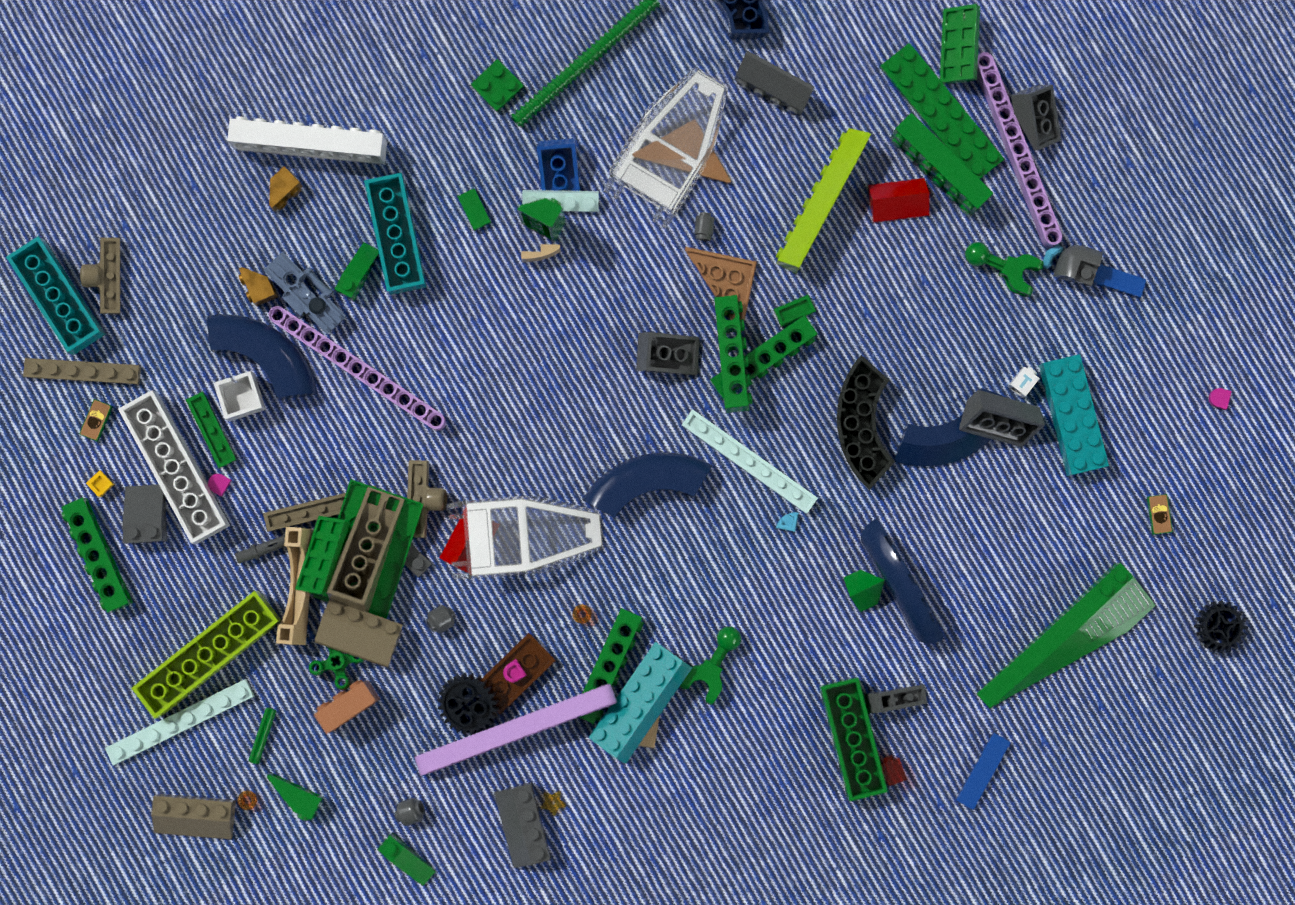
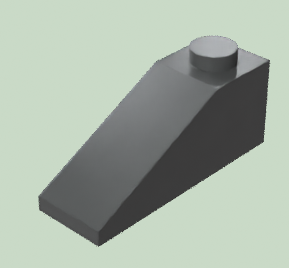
M924 684L864 694L867 713H882L927 704Z

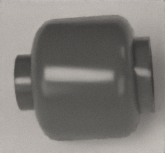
M439 605L428 612L426 623L433 633L441 634L454 626L456 615L451 607L447 608L444 605Z
M416 798L399 802L397 811H395L397 821L401 822L404 826L421 822L425 815L424 804Z

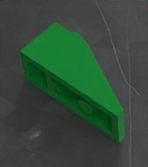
M363 242L344 270L334 290L355 301L379 256L378 249Z
M274 773L267 775L269 782L292 811L298 814V818L305 821L315 818L324 796Z
M393 832L377 849L391 863L422 886L436 872L434 868Z

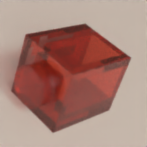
M889 755L882 758L883 761L880 764L888 786L907 780L899 757Z

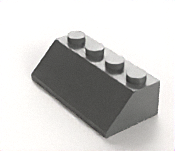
M749 51L746 52L735 75V81H737L740 87L745 89L748 87L754 90L753 93L762 98L763 96L767 97L772 104L787 108L786 110L792 115L798 114L801 116L814 90V86Z
M977 390L966 401L959 429L967 433L1023 447L1045 424L1040 407Z
M532 782L495 791L494 795L513 868L549 861L551 854Z

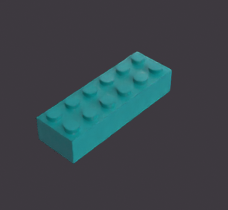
M402 173L364 180L387 292L389 295L426 288L427 284L404 176Z
M38 236L6 256L67 353L75 355L106 335L44 239Z
M1078 354L1040 364L1039 370L1066 475L1071 476L1109 466L1081 355Z
M655 642L616 697L617 703L610 706L589 736V739L614 758L626 764L692 667Z

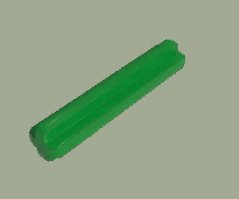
M267 707L265 709L248 760L250 763L258 764L260 762L276 714V710Z

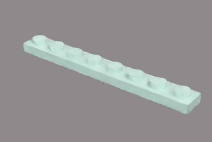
M693 409L681 426L804 513L807 514L818 499Z
M244 679L106 747L105 750L112 765H116L254 697L253 691L247 679Z

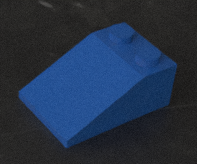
M576 139L538 141L537 154L541 189L580 191Z

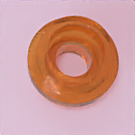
M584 604L576 606L572 613L574 620L580 624L587 623L592 616L591 609ZM584 610L586 616L584 618L579 617V611Z
M250 790L241 792L237 799L238 805L244 810L254 808L257 804L256 794ZM246 796L251 798V802L249 804L245 802Z

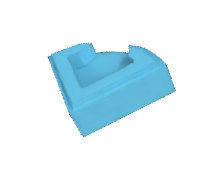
M1058 244L1046 251L1043 260L1044 268L1047 269L1054 264L1052 260L1056 255H1061L1063 251L1062 246Z
M793 512L784 515L778 521L776 528L795 532L799 513Z

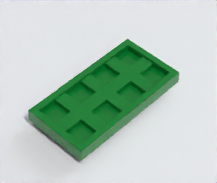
M978 4L943 9L940 80L943 84L977 80L980 5Z
M318 516L295 590L327 597V591L336 570L350 522Z

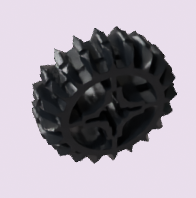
M1219 601L1218 605L1216 602H1211V607L1205 605V611L1199 610V614L1202 617L1195 618L1196 621H1199V624L1194 625V628H1199L1195 635L1202 636L1198 641L1200 643L1205 642V648L1211 646L1212 652L1218 650L1219 653H1223L1224 649L1226 652H1231V647L1237 649V643H1243L1240 637L1247 636L1242 631L1243 629H1248V626L1243 625V622H1246L1247 619L1240 618L1243 612H1237L1238 606L1231 607V602H1226L1224 605L1223 601ZM1220 611L1229 614L1233 620L1226 621L1223 615L1220 614ZM1211 615H1214L1212 617L1213 623L1211 624V626L1207 627L1209 618L1211 617ZM1220 624H1228L1224 626V628H1221L1222 630L1215 629L1218 628V625ZM1234 627V633L1231 636V638L1228 639L1230 637L1229 631L1231 628ZM1209 633H1216L1221 638L1222 643L1213 640Z

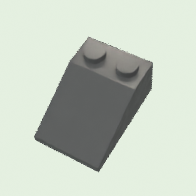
M1035 85L1011 95L1014 114L1034 150H1040L1061 141L1053 85Z
M655 332L638 333L636 371L697 375L700 337Z
M159 484L125 487L122 522L123 543L167 542L166 500Z

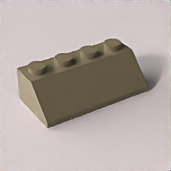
M329 599L314 642L388 668L401 637L403 625Z
M156 794L153 796L151 815L154 833L232 839L236 800Z

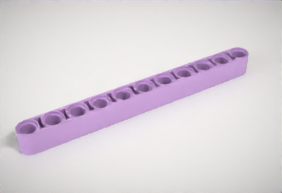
M983 52L978 55L977 77L1041 242L1046 248H1053L1062 240L1061 230L1014 114L995 61L991 54ZM979 60H985L988 66L980 65ZM986 78H993L995 83L989 84ZM993 95H999L1001 97V101H995L993 99ZM1000 112L1007 113L1008 119L1001 118ZM1007 129L1013 130L1014 133H1015V136H1013V137L1009 136V135L1007 134L1006 130H1007ZM1013 147H1019L1022 153L1016 154ZM1020 164L1027 165L1029 170L1027 172L1022 171ZM1027 182H1033L1035 189L1028 188ZM1034 199H1039L1042 202V207H1037L1034 204ZM1041 217H1047L1049 224H1043ZM1048 234H1053L1056 238V241L1050 242L1048 240Z
M275 306L270 309L269 319L274 324L433 430L440 431L445 427L446 419L441 413L282 307ZM282 312V319L276 321L274 318L275 314ZM294 322H298V329L296 331H291V324ZM314 333V339L310 342H307V334ZM325 343H330V350L328 352H322V345ZM342 353L346 354V360L339 363L337 361L338 356ZM356 364L362 365L360 373L353 372V367ZM376 374L378 381L370 384L369 377ZM393 385L394 391L392 394H385L386 386ZM405 395L409 396V403L402 405L400 403L401 398ZM419 406L426 408V412L422 416L416 414ZM434 417H441L442 422L439 426L432 425Z
M611 684L604 685L414 757L420 776L616 704L617 700Z

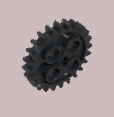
M463 673L461 677L457 674L454 676V679L450 678L447 681L448 683H445L442 686L443 689L439 692L442 697L437 699V701L442 704L438 709L444 711L440 717L446 716L447 719L444 723L450 722V729L454 726L457 727L456 733H459L461 730H463L464 735L469 731L471 735H474L476 731L478 733L489 729V725L494 724V719L498 717L496 712L500 707L495 704L500 700L494 699L497 692H491L493 685L487 686V679L483 682L480 681L481 675L475 679L473 673L468 677L466 673ZM467 688L471 689L473 694H469ZM478 694L481 695L479 699H477L472 705H469L461 713H456L457 710H459L465 704L470 702ZM453 699H456L459 705H456ZM479 703L484 706L485 710L479 707ZM465 714H467L471 720L466 719Z

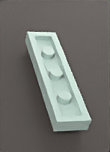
M523 190L522 205L543 198L549 200L553 198L561 203L563 211H599V191Z

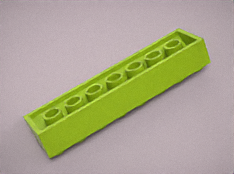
M851 128L848 129L847 133L842 132L838 140L841 144L838 149L834 148L831 152L829 166L824 165L820 173L823 176L821 181L815 182L811 190L814 194L811 199L807 197L802 206L805 209L803 214H798L793 223L796 225L794 231L789 230L784 240L787 244L784 248L780 247L775 256L778 258L776 264L797 274L871 136L870 133Z

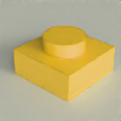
M101 470L86 482L88 487L100 498L115 485Z

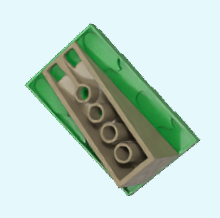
M350 479L338 519L350 522L348 532L327 591V597L313 594V598L326 603L330 599L387 619L424 504Z

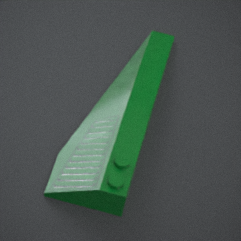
M1115 563L980 689L976 695L991 708L1125 634L1156 605L1133 575L1121 563Z

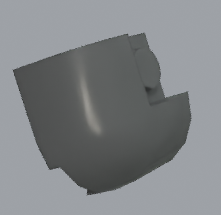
M1081 245L1070 246L1058 258L1053 276L1091 287L1097 269L1100 267L1103 252Z

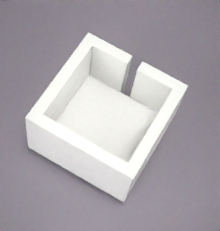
M249 371L234 376V379L227 378L214 382L225 420L230 422L266 410L255 373Z

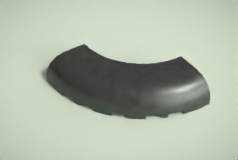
M860 355L851 367L841 388L837 406V430L846 461L860 482L870 490L895 462L885 451L876 431L875 412L877 402L884 387L890 380Z

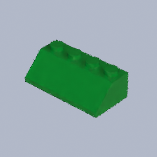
M543 198L519 205L517 208L521 223L524 226L554 242L566 223L561 203L553 198L551 200Z

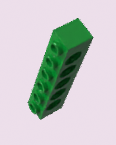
M737 295L714 297L726 413L750 411L749 405L753 403L752 394L747 391V386H751L750 375L746 374L745 367H749L748 356H744L743 349H747L746 337L742 338L741 332L745 330L744 319H740V312H743L742 301H738ZM728 314L735 315L732 320H726L725 317ZM730 332L737 334L733 339L728 338L727 335ZM733 350L739 352L736 357L729 356V353ZM733 369L741 371L736 376L730 374ZM740 387L743 390L740 394H734L732 392L733 389Z
M805 315L745 355L748 356V364L754 369V373L750 375L751 385L753 384L751 380L757 376L759 379L769 373L767 370L772 366L777 368L783 364L785 357L788 355L793 357L799 353L801 346L805 344L808 347L816 341L817 332ZM794 333L799 334L801 341L798 343L793 342L791 335ZM782 344L785 347V352L777 353L775 346ZM761 355H767L770 359V362L768 364H762L759 361V357ZM733 369L730 374L736 376L741 371ZM722 372L711 378L709 382L723 400ZM740 387L734 388L732 392L734 394H737L736 391L740 389Z
M82 497L62 506L63 512L61 515L63 520L70 526L69 533L71 538L77 542V552L86 563L84 565L85 571L93 579L92 587L100 595L101 600L99 602L102 609L106 610L107 613H113L132 604L133 601L88 498ZM79 516L84 518V523L81 526L77 524ZM89 533L92 539L90 543L87 544L84 540V537L86 534ZM94 551H98L99 558L97 561H94L92 559V554ZM103 568L107 571L104 579L99 575L100 570ZM113 586L115 592L110 597L107 594V589Z
M623 608L620 609L583 693L596 689V681L598 679L606 680L607 685L616 686L620 677L617 672L620 667L624 668L628 659L625 657L628 649L632 651L636 642L633 637L636 632L640 633L643 627L642 617ZM624 625L631 628V634L627 637L620 634V628ZM615 643H620L623 646L621 654L613 653L612 646ZM612 661L615 664V669L612 672H607L604 669L605 662ZM600 709L579 718L594 724L595 720L600 721L604 711Z

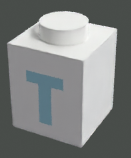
M1023 367L1007 387L1021 398H1024L1040 378L1036 376L1037 372L1032 368Z

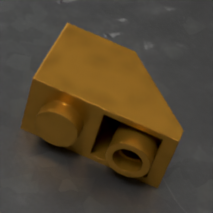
M285 166L270 178L269 206L275 212L283 209L287 205L286 201L291 197L297 196L301 192L300 188L303 187Z
M243 267L239 268L241 274L238 276L242 285H246L248 289L246 295L250 303L253 302L256 306H259L278 297L272 281L267 276Z

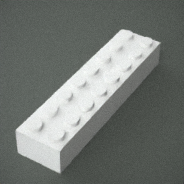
M239 116L236 119H230L227 141L235 150L385 165L388 142L383 133H380L378 130H369V132H362L359 128L342 130L343 128L339 126L323 128L324 126L320 124L304 126L305 124L300 122H293V125L285 124L286 122L274 120V123L260 118L251 121Z
M151 390L119 408L120 414L191 544H198L229 527V522L212 491L209 489L205 478L159 394Z

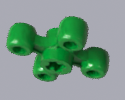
M327 647L329 650L327 660L312 661L309 664V671L314 676H320L325 671L332 670L336 675V688L347 690L351 685V680L345 673L347 665L350 663L361 664L365 660L361 658L356 659L355 656L342 654L338 650ZM335 659H339L341 662L339 666L334 663ZM316 665H319L318 671H314ZM345 679V684L341 686L340 681Z

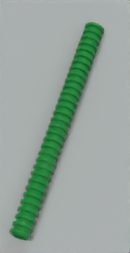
M643 0V2H639V5H635V9H631L630 13L625 14L626 17H622L621 21L618 20L616 25H612V29L609 28L608 32H604V36H600L599 40H595V44H591L590 48L587 47L586 52L583 51L581 56L578 55L577 60L574 59L573 63H569L568 68L565 67L564 71H560V75H556L555 79L552 78L550 83H546L547 86H543L541 91L538 90V94H534L533 98H529V102H525L524 106H520V110H516L515 114L512 113L511 118L523 128V124H527L529 119H533V115L536 116L537 112H541L542 107L545 108L546 104H550V100H554L555 96H559V92L562 93L564 88H568L567 85H571L572 81L577 80L576 77H580L581 73H585L586 69H590V65L593 66L595 61L598 62L599 57L602 58L603 54H607V50H611L612 46H616V42L619 43L621 38L624 39L625 34L628 35L630 30H634V26L637 27L638 23L643 22L642 19H646L647 15H651V11L654 12L656 7L659 8V1Z

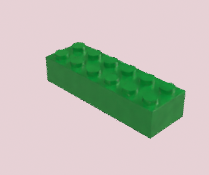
M912 113L895 128L891 135L892 143L897 148H902L906 152V157L912 162L915 161L919 165L920 171L925 175L928 174L938 188L942 187L947 192L946 196L951 201H956L964 214L972 216L992 196L993 192Z
M859 677L820 685L819 689L847 800L854 801L888 792Z

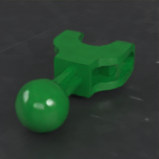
M981 242L971 243L965 251V258L970 265L982 266L986 264L1000 270L998 276L1005 280L1009 291L1024 297H1030L1033 288L1024 282L1022 278L1023 271L1025 269L1039 271L1044 266L1042 260L1029 254H1024L1017 258L1008 256L1003 260L990 254L988 247Z
M726 626L718 632V647L711 659L708 660L706 658L702 664L692 666L691 671L680 685V688L687 690L694 681H705L709 687L705 701L709 705L715 702L722 690L720 673L723 668L720 665L728 651L737 649L741 643L740 632L732 626Z

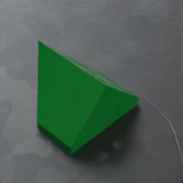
M861 569L844 577L850 598L860 612L878 604L884 579Z

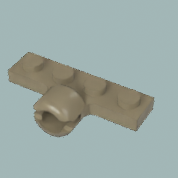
M100 237V262L98 264H83L80 269L82 286L100 289V314H120V238Z
M409 460L407 498L424 504L414 538H427L428 512L445 510L447 506V492L443 488L429 487V461Z

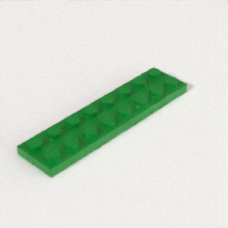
M910 43L880 65L879 68L932 133L979 179L1004 161V157L945 85L941 83V80Z

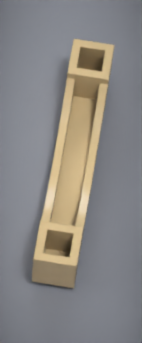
M286 527L284 546H287L290 560V590L281 623L277 625L276 643L306 645L310 593L295 590L314 529Z

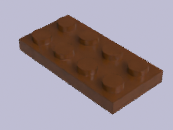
M528 633L480 681L483 682L487 679L486 685H493L491 692H497L494 699H499L500 701L495 705L500 707L497 712L501 714L556 660ZM517 659L527 675L517 682H509L504 677V668Z

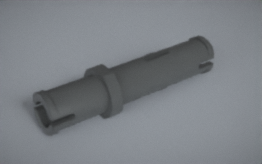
M285 535L259 545L253 544L251 548L235 553L238 564L254 558L256 560L260 559L262 555L286 547L284 546Z

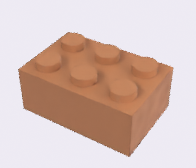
M361 679L349 686L351 690L348 692L346 690L341 691L332 697L334 699L333 702H325L316 708L318 712L313 715L326 734L333 732L380 700V697L368 680L362 681Z

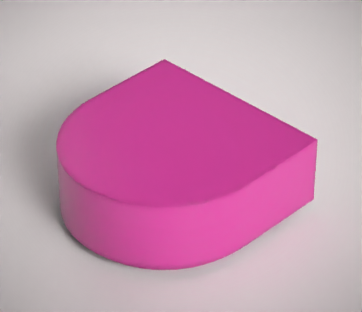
M1223 388L1214 389L1209 394L1210 404L1216 408L1226 410L1232 391Z
M214 474L209 478L208 486L211 491L222 497L232 480L222 474Z
M517 659L506 665L503 671L505 679L509 682H517L527 675Z

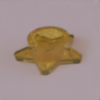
M557 791L553 795L545 792V802L542 804L541 809H548L555 816L558 808L566 806L560 800L561 792Z

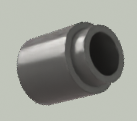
M701 212L699 216H696L694 231L696 240L711 241L715 220L711 213Z

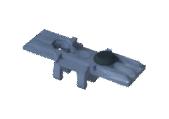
M281 252L264 269L270 278L285 292L282 300L289 304L301 319L306 313L327 335L347 317L329 299L334 291L328 289L312 272L313 270L310 267L302 272ZM289 275L296 276L297 281L295 284H287L286 279ZM306 278L322 292L319 297H316L303 284Z

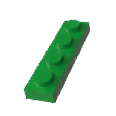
M202 391L186 399L218 468L221 469L237 461L205 393Z

